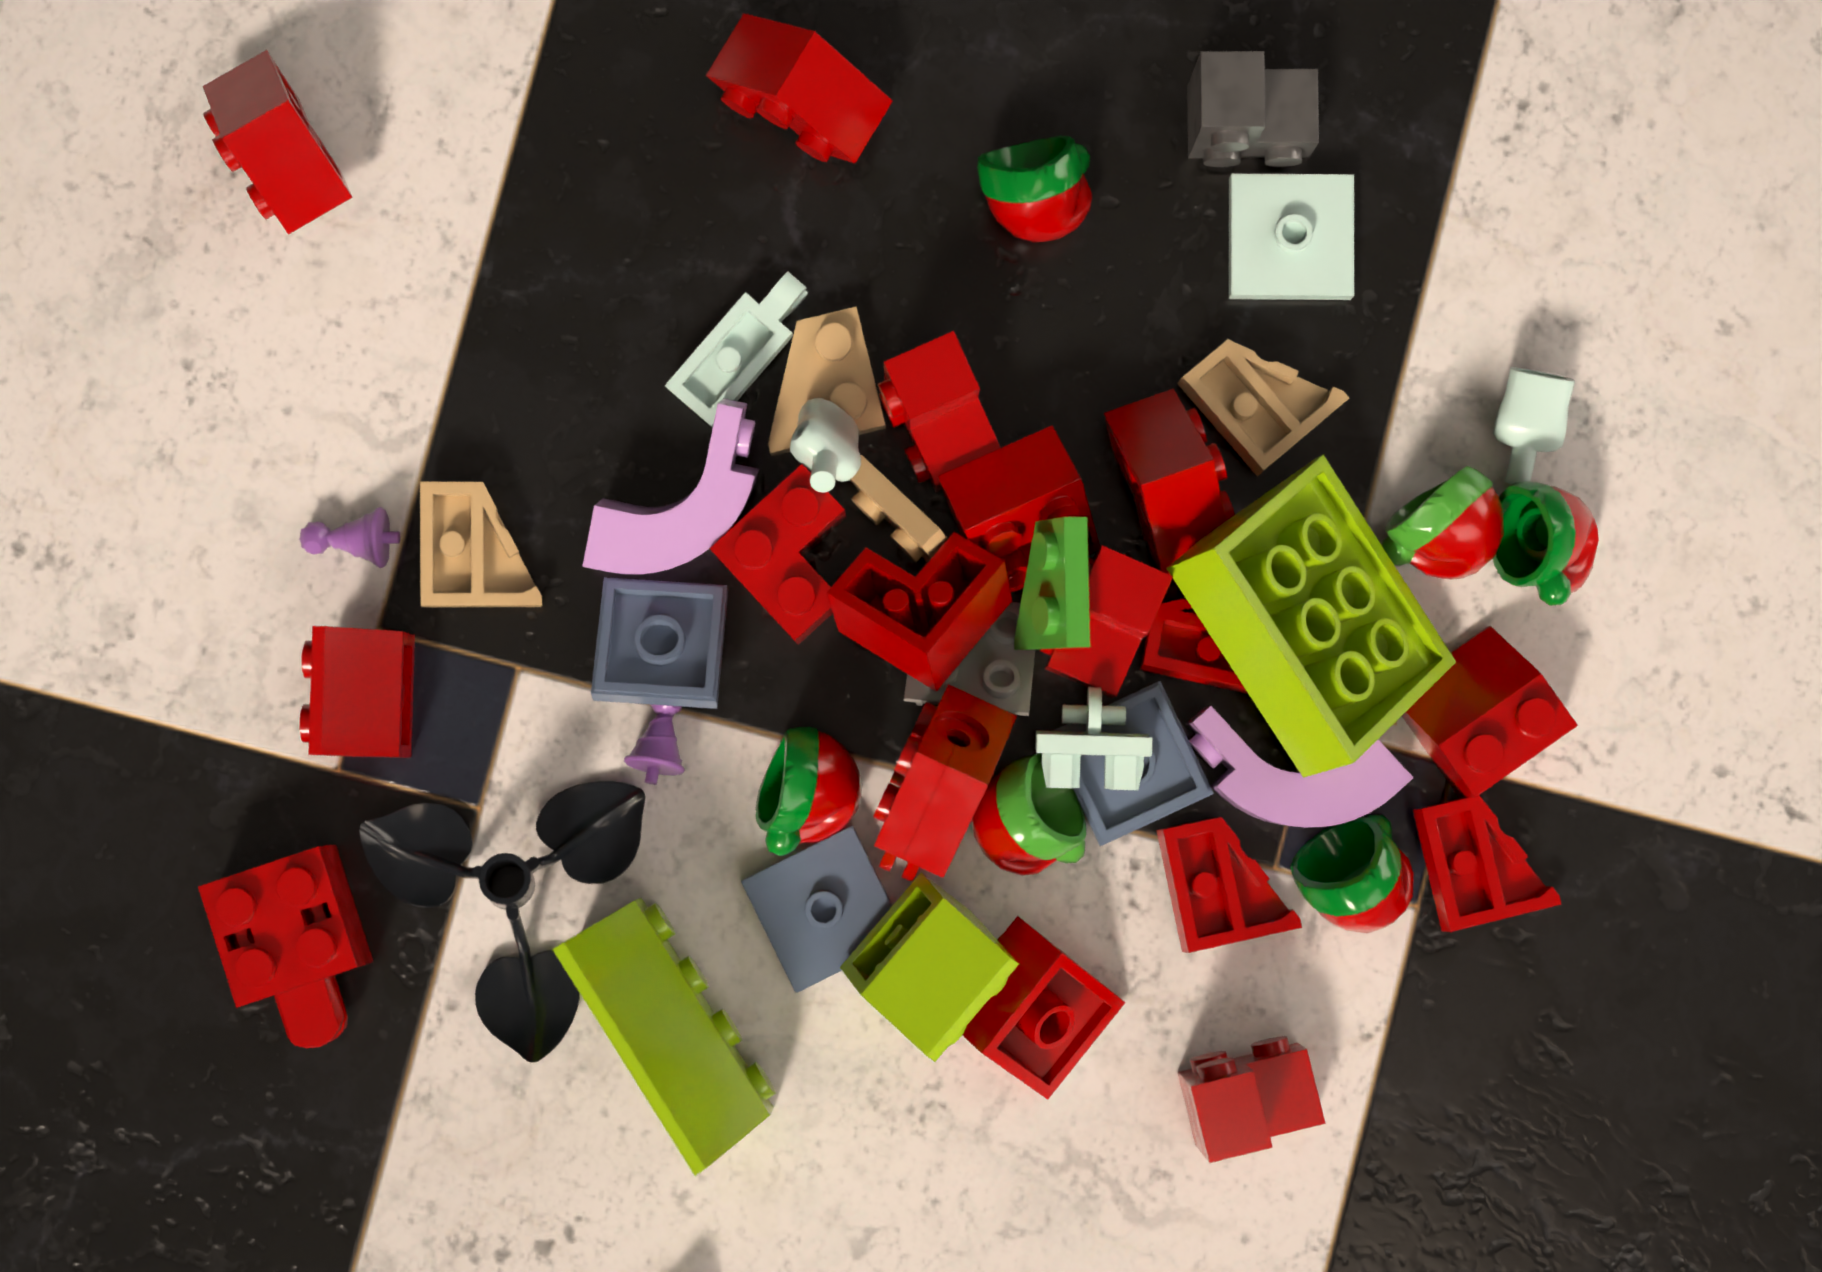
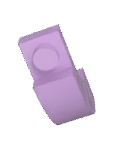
M723 398L717 404L703 475L695 490L685 498L660 507H644L602 498L595 504L583 567L619 574L656 573L675 568L693 560L707 551L726 534L747 504L759 473L757 468L735 464L737 456L748 458L754 433L755 421L745 419L747 403Z
M1212 706L1204 707L1186 724L1195 733L1189 742L1201 758L1212 768H1215L1221 762L1228 769L1210 787L1221 798L1242 812L1278 825L1326 827L1355 820L1382 806L1414 778L1379 739L1355 763L1303 778L1301 773L1278 769L1259 758Z

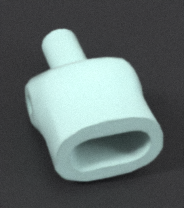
M1510 367L1506 391L1499 406L1493 429V435L1499 442L1513 447L1505 478L1506 483L1513 484L1531 481L1537 452H1554L1562 447L1567 428L1568 407L1575 384L1574 379L1542 371Z
M814 398L808 400L802 406L798 415L797 428L791 438L790 452L796 460L811 471L810 484L814 490L823 493L829 492L834 488L836 480L841 482L848 481L857 473L861 466V456L858 450V426L850 415L831 401Z

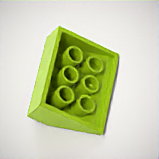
M1324 455L1312 460L1208 533L1166 568L1303 778L1355 763L1456 663V660Z
M639 898L552 950L692 1173L696 1176L707 1169L771 1115L774 1107L769 1098L775 1095L776 1091L761 1066L755 1062L748 1067L735 1047L736 1044L742 1041V1037L726 1011L721 1009L714 1013L701 993L709 988V985L695 961L690 956L681 960L668 939L675 935V931L665 913L657 903L647 907L643 899Z

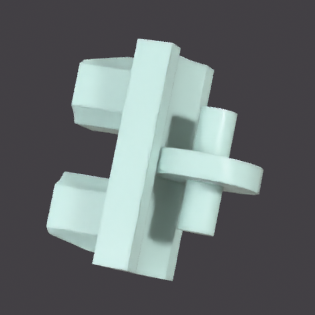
M1088 687L1087 705L1062 706V723L1086 724V732L1036 730L1035 750L1036 753H1042V769L1045 785L1048 788H1079L1080 755H1105L1104 788L1112 790H1138L1144 768V757H1152V737H1149V734L1101 732V725H1125L1126 706H1102L1101 687Z

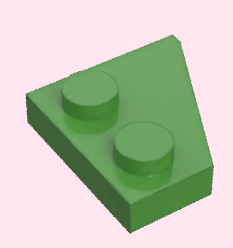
M1060 517L1036 521L1015 631L1014 650L1090 647L1087 517Z

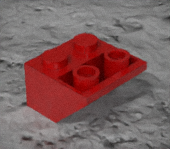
M1053 425L938 476L949 510L960 535L1005 561L1011 592L1024 587L1036 521L1060 517H1087L1088 555L1100 549L1082 479Z
M312 626V641L306 640L302 649L303 676L305 679H311L310 704L302 706L299 723L302 742H309L308 755L411 758L415 635L403 631Z

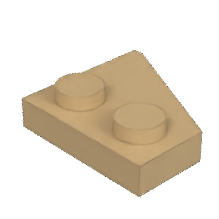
M857 307L796 322L768 442L771 456L790 452L791 438L797 428L799 412L808 400L814 398L831 401L854 419L859 429V435L886 429Z
M1228 339L1185 374L1177 383L1257 476L1349 399L1344 391L1336 387L1326 390L1297 377L1298 370L1277 361H1264L1257 356L1255 351Z
M861 455V466L850 479L858 490L851 498L852 501L874 524L878 525L885 519L895 529L890 535L892 540L914 562H917L922 557L928 563L947 541V537L933 521Z
M420 482L421 607H541L542 595L522 561L519 551L509 531L503 524L483 482Z

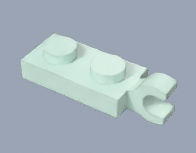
M787 271L760 304L745 292L665 384V387L713 428L717 404L723 398L738 401L793 337V333L781 322L808 295L807 287Z

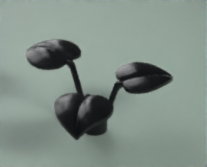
M598 781L579 784L557 793L541 809L536 821V831L540 840L554 851L542 857H531L527 861L511 853H500L489 858L483 866H463L462 864L469 858L473 848L470 829L462 816L453 809L441 804L419 803L409 805L385 816L360 824V840L371 870L386 890L405 904L420 908L442 906L452 898L456 888L457 876L465 879H479V886L485 897L494 906L506 910L520 958L501 957L486 967L476 985L475 1005L482 1023L489 1032L512 1048L527 1062H539L559 1045L572 1025L580 1000L578 989L553 950L543 951L531 957L530 946L519 908L524 906L534 893L535 878L533 873L539 869L550 867L561 860L568 876L579 883L604 884L621 876L634 861L640 846L646 798L644 791L639 787L621 782Z

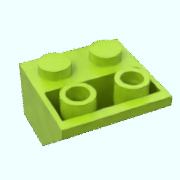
M921 872L840 966V969L867 1002L928 1058L936 1062L950 1045H953L961 1038L967 1024L985 1003L1002 990L1008 980V976L1019 964L972 911Z

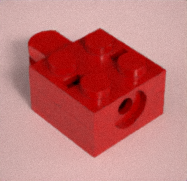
M949 684L938 707L928 702L925 703L895 766L890 783H888L873 815V818L884 822L874 844L875 847L885 851L878 867L890 872L896 857L907 861L901 877L910 882H913L919 867L944 878L989 785L1017 715Z
M336 844L318 846L198 886L236 1008L274 996L286 1035L295 1046L316 1048L338 1038L347 1027L348 1015L335 975L374 961Z

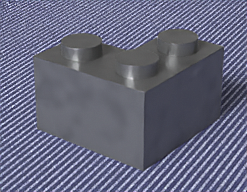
M1264 51L1200 52L1187 86L1188 158H1204V165L1210 167L1235 166L1241 163V158H1265V164L1268 166L1289 167L1301 164L1302 158H1310L1319 143L1318 69H1265Z

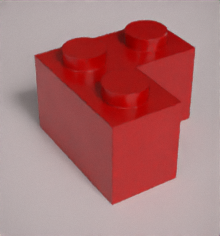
M745 13L706 74L710 80L725 91L721 100L728 107L747 118H753L757 112L780 128L788 129L790 127L799 135L796 141L797 146L822 162H827L830 156L856 163L893 102L892 99L815 31Z
M267 49L203 86L211 108L204 112L203 116L216 136L212 141L232 172L243 168L253 184L246 187V190L265 220L275 215L289 235L353 198L341 170L310 125L298 96Z
M954 331L884 362L885 381L878 383L881 392L879 397L892 426L896 427L904 423L912 440L913 446L904 449V452L918 483L929 479L935 493L942 490L938 479L939 475L1001 448L979 401L980 387Z
M1174 389L1104 413L1114 459L1133 494L1144 542L1158 569L1169 575L1167 567L1204 536L1235 515L1226 491L1220 492L1219 481L1227 479V472L1221 453L1215 443L1205 445L1207 443L1206 433L1197 410L1192 408L1186 411Z
M803 464L795 469L709 548L798 645L833 613L827 596V591L831 587L805 560L804 556L847 518L845 509L829 492H818L812 488L810 484L811 472Z
M953 532L916 577L870 549L865 548L827 591L835 622L840 633L936 692L1012 602L1005 561L956 532Z
M1102 545L1093 559L1088 557L1090 647L1040 649V652L1050 656L1044 669L1086 688L1101 687L1102 695L1112 699L1118 695L1141 640L1150 631L1173 576Z
M1287 1036L1273 1037L1252 1043L1250 1045L1252 1054L1228 1058L1226 1051L1211 1052L1191 1058V1069L1177 1072L1195 1145L1209 1163L1273 1148L1270 1137L1326 1124L1308 1051L1299 1043L1289 1045Z

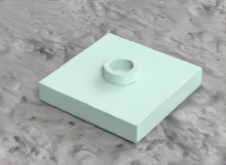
M1231 174L1229 177V299L1351 300L1354 297V175Z

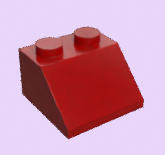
M1491 626L1486 627L1450 652L1456 663L1402 715L1407 725L1459 798H1476L1578 726L1542 673Z
M1017 916L997 940L1019 965L1008 976V980L1002 990L991 997L967 1024L962 1036L987 1058L1048 1100L1126 1002Z

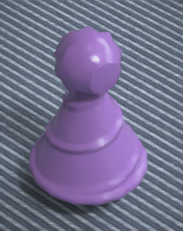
M378 507L374 512L366 513L363 517L352 522H345L344 525L332 531L324 523L309 522L305 528L301 529L299 540L301 547L308 553L314 555L323 554L327 548L332 546L335 549L348 552L356 558L360 557L372 562L378 568H383L389 560V544L400 543V532L390 531L388 514L383 507Z
M651 705L655 714H657L656 717L650 721L649 727L642 737L637 740L636 746L631 753L624 758V762L628 766L646 772L645 783L657 785L659 775L676 776L682 775L685 771L680 759L677 737L675 736L672 718L682 710V706Z

